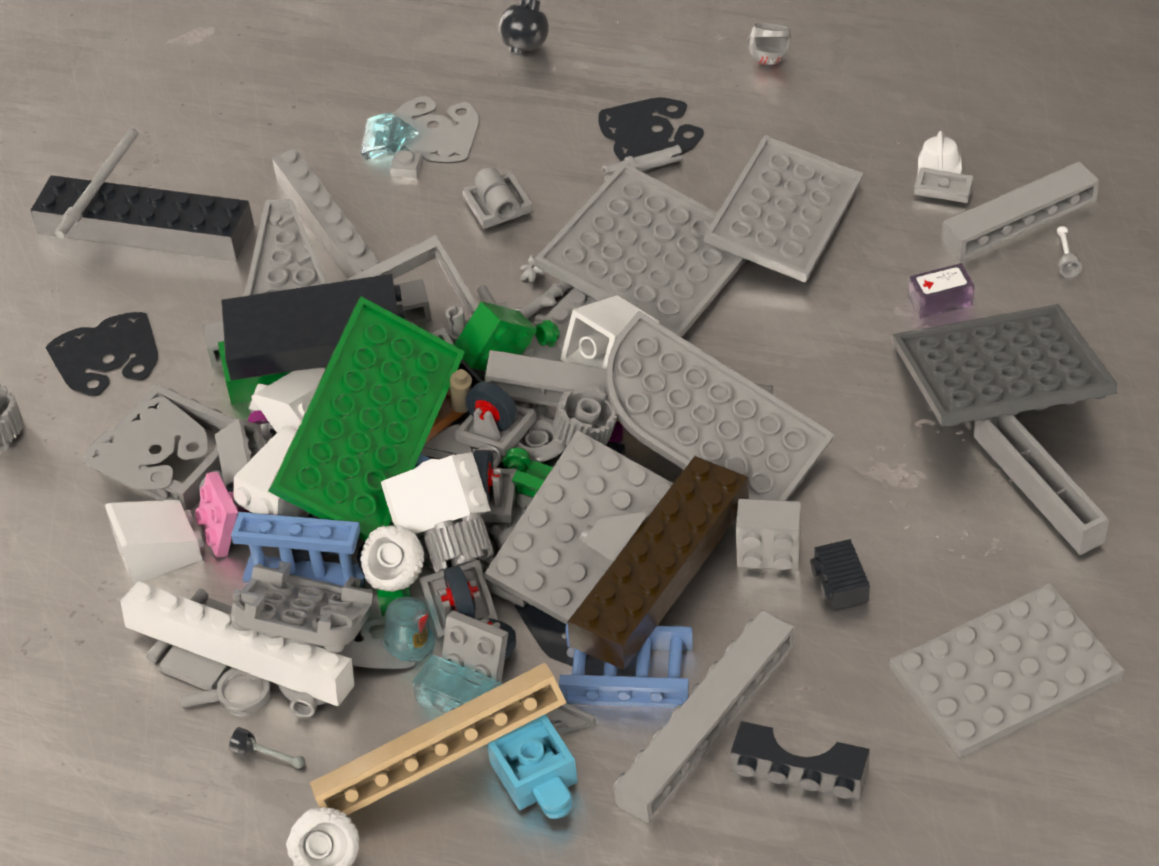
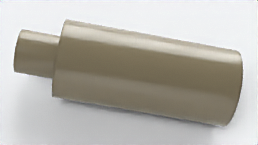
M463 369L457 370L450 377V406L452 410L458 413L468 411L466 396L472 389L471 376Z

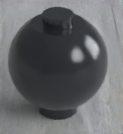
M520 0V3L511 5L501 15L498 26L499 35L502 42L506 46L511 47L510 52L524 56L525 51L533 52L546 41L549 24L546 15L539 9L540 1Z

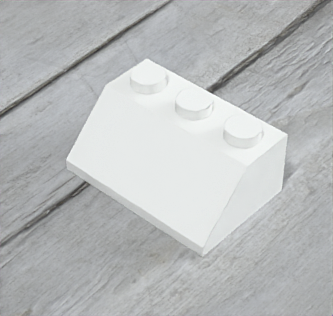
M316 367L293 371L251 396L276 432L285 426L295 431L297 430L325 368Z

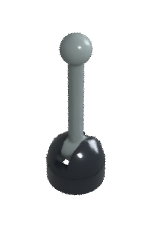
M237 727L231 736L229 751L246 755L254 749L290 762L297 769L305 765V759L302 756L293 757L257 744L254 734L247 729Z

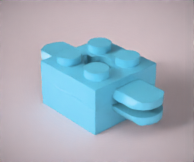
M546 714L487 744L490 764L519 811L538 802L543 812L549 818L558 819L570 812L572 809V798L567 787L578 783L576 763Z

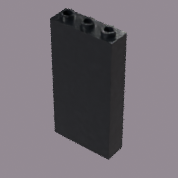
M392 274L222 299L225 359L230 380L327 366L352 311L361 296L405 319L403 305H397V302L402 301L400 284L394 285Z

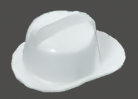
M939 131L937 136L925 141L918 156V173L921 167L961 174L962 157L957 143L952 138L943 136L942 131Z

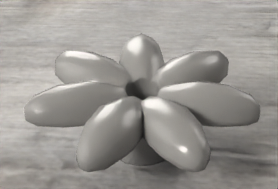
M530 255L528 258L530 264L521 266V270L525 271L521 276L522 281L529 277V281L533 282L536 276H541L545 272L534 266L535 256Z

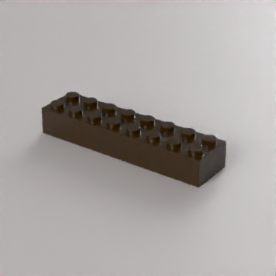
M694 456L567 621L570 647L625 670L736 520L739 499H749L748 477Z

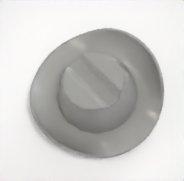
M536 415V422L514 448L527 450L530 453L531 460L543 464L545 461L561 454L566 449V445H560L554 439V419Z

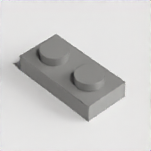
M920 167L914 186V195L968 203L974 176Z

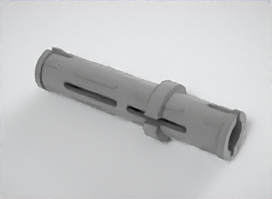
M675 145L674 147L634 158L628 156L624 158V161L603 165V172L607 171L604 177L607 180L623 162L641 172L683 161V155H678V153H682L679 145Z

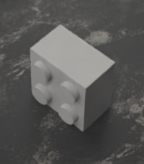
M739 499L736 522L737 567L799 570L801 502Z

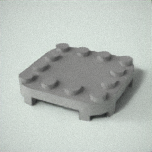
M279 561V568L263 567V565L258 563L253 567L252 578L242 590L235 589L231 610L232 627L239 631H258L270 638H289L301 645H322L326 650L332 652L342 651L345 644H349L355 639L370 616L373 589L366 590L360 586L361 579L350 576L345 585L341 586L290 574L291 563Z

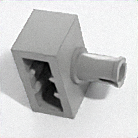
M237 419L215 434L225 487L231 486L233 489L234 476L264 447L260 425L242 419Z

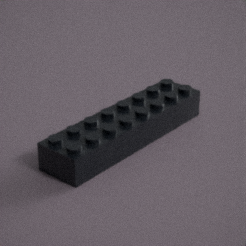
M50 175L30 210L37 234L56 236L55 231L63 221L64 213L69 207L74 206L92 180ZM104 182L82 212L81 220L76 226L71 227L64 238L236 261L252 230L254 222L248 200Z

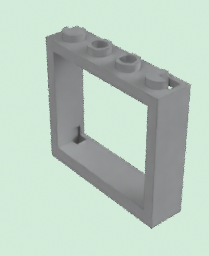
M437 235L344 280L392 274L393 279L435 259L469 318H471L478 307Z
M155 384L131 409L133 410L150 399L164 396L202 427L218 433L237 420L223 414L218 409H211L193 398L189 399L178 394L173 389H167L158 384ZM157 403L155 406H150L148 408L157 409L159 403ZM138 414L137 418L133 419L132 421L140 420V414ZM123 419L113 429L121 427ZM112 436L109 441H105L104 443H113L114 436ZM217 447L183 483L172 478V482L168 487L139 491L160 501L180 500L184 511L188 509L191 511L201 500L199 485L206 477V473L215 470L222 471ZM98 450L95 451V455L92 458L100 456ZM145 465L139 466L140 470H145L146 468H149ZM160 472L154 473L150 479L153 482H159L163 479V474Z

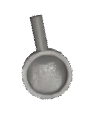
M232 668L222 675L217 683V689L181 695L182 707L185 708L219 701L221 707L228 713L237 716L250 715L266 706L271 698L272 688L270 681Z

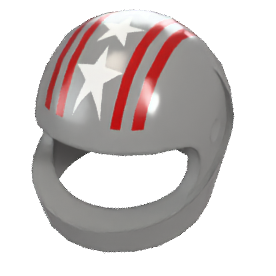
M775 23L754 24L748 38V51L751 57L759 64L766 66L776 65L781 62L788 51L789 39L791 38L790 28Z

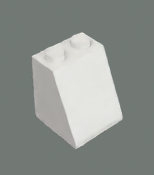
M618 295L573 309L560 360L567 363L606 369L608 357L616 338L638 311L658 323L659 320Z
M287 426L281 428L234 476L233 503L252 513L295 517L305 512V510L268 492L296 432L295 430Z
M472 452L451 455L381 481L394 526L415 533L417 537L425 536L424 531L435 528L434 525L446 520H452L453 523L462 521V517L469 514L480 513L482 515L491 511Z
M180 500L119 502L104 505L117 546L133 585L138 581L145 582L203 560L200 548L204 547L199 530H192L191 527L195 526L194 519L189 509L184 511Z

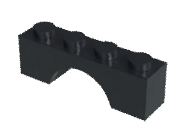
M741 721L730 752L731 771L746 777L755 776L768 779L777 784L786 783L803 787L809 791L818 790L835 794L840 798L860 800L869 770L870 749L836 742L831 749L823 754L812 757L797 756L787 752L778 744L772 727Z

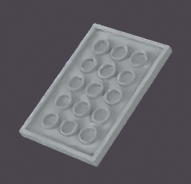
M764 135L706 231L703 242L806 283L858 189L864 173Z
M577 430L486 570L484 578L567 624V621L606 572L579 554L582 544L579 538L588 525L593 527L597 520L603 517L644 512L648 517L673 483Z
M1050 583L889 660L890 670L959 759L1123 679L1125 671Z

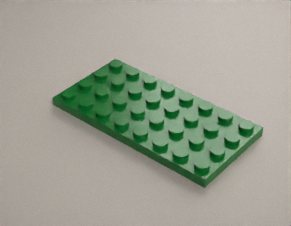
M361 296L352 311L268 492L320 519L359 522L360 534L358 538L366 541L369 538V534L377 530L378 527L389 526L392 517L381 481L414 469L449 390L450 377L457 371L465 351Z

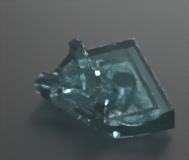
M392 113L368 118L361 155L365 160L387 153L389 150L395 155V152L399 151L400 145L405 140L407 141L409 137L414 138L418 131Z

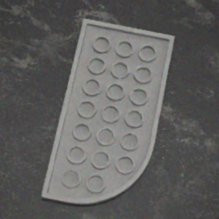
M640 311L635 314L621 331L611 348L606 368L607 395L612 408H615L618 413L617 418L626 430L640 442L683 470L693 457L697 456L747 476L749 499L787 501L834 439L835 434Z

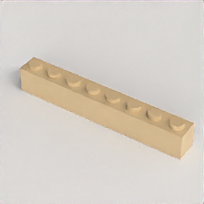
M543 663L310 782L314 797L320 808H334L349 815L567 702L546 663Z

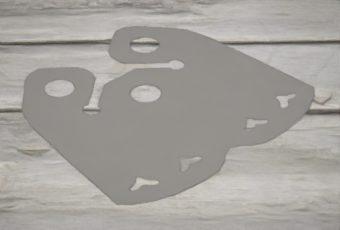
M420 96L402 104L394 112L373 144L379 150L395 155L396 151H407L404 149L399 150L405 146L409 149V152H421L422 157L429 161H462L467 159L479 124V115L472 104L461 102L451 105L447 109V114L455 122H458L457 126H453L446 116L428 114L413 120V116L431 112L436 108V103L430 97ZM423 102L426 104V107L424 109H417L415 105ZM464 108L467 110V113L465 115H457L456 111ZM431 121L439 123L436 128H429L427 125ZM388 142H389V145H390L391 147H387V145H383L382 143H388ZM438 151V154H439L440 156H437L436 154H430V153H434V152ZM454 152H455L456 154L460 155V156L454 155V156H452V157H449V156L452 155Z
M156 397L131 410L124 417L121 427L106 431L99 436L86 451L83 463L137 490L162 489L171 484L173 469L168 465H161L140 470L139 466L161 463L174 452V437L177 435L181 436L177 454L179 458L189 460L203 457L208 451L207 434L200 424L166 397ZM157 403H159L157 409L148 408L150 406H155ZM138 414H140V420L132 421L133 419L137 418ZM114 436L113 443H104L105 441H109L110 438ZM189 443H197L199 445V448L194 452L186 450V446ZM153 445H160L162 450L158 454H151L149 448ZM98 450L100 456L91 458L95 455V451ZM160 472L163 474V479L159 482H153L150 479L154 473Z

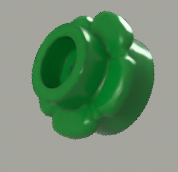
M546 319L536 325L538 330L535 336L541 346L548 345L553 347L560 337L558 326L551 320Z
M511 448L507 451L502 463L507 469H517L525 472L527 467L531 466L530 453L522 448Z

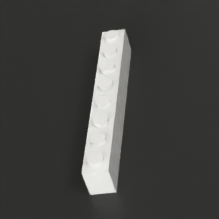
M139 581L121 599L125 627L289 689L308 693L316 699L335 706H339L354 687L351 658L312 644L301 645L289 638H270L258 631L236 630L232 627L233 620L230 614Z

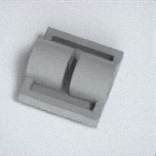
M485 168L476 175L475 185L463 188V197L483 229L533 212L531 201L512 172L500 175L495 168Z

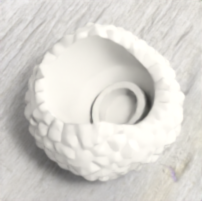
M378 527L377 530L369 534V538L365 541L361 552V567L365 574V579L373 588L391 592L399 589L403 590L409 587L410 584H413L414 580H417L422 572L421 568L424 562L423 547L415 533L400 527Z
M311 808L305 812L292 827L288 842L286 843L288 856L293 860L294 866H351L359 850L358 830L355 828L354 823H351V818H348L347 814L334 808Z

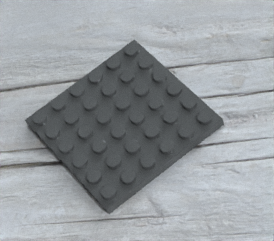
M1059 304L893 334V345L941 426H956L962 422L973 420L984 421L990 417L1016 415L1022 411L1032 409L1043 410L1049 406L1070 405L1081 400L1102 399L1108 395L1118 394L1117 382Z

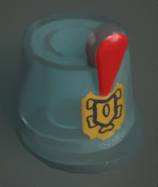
M400 597L393 600L387 607L382 639L383 645L390 654L400 660L409 662L420 661L433 652L435 646L434 633L429 628V614L422 601L413 597Z

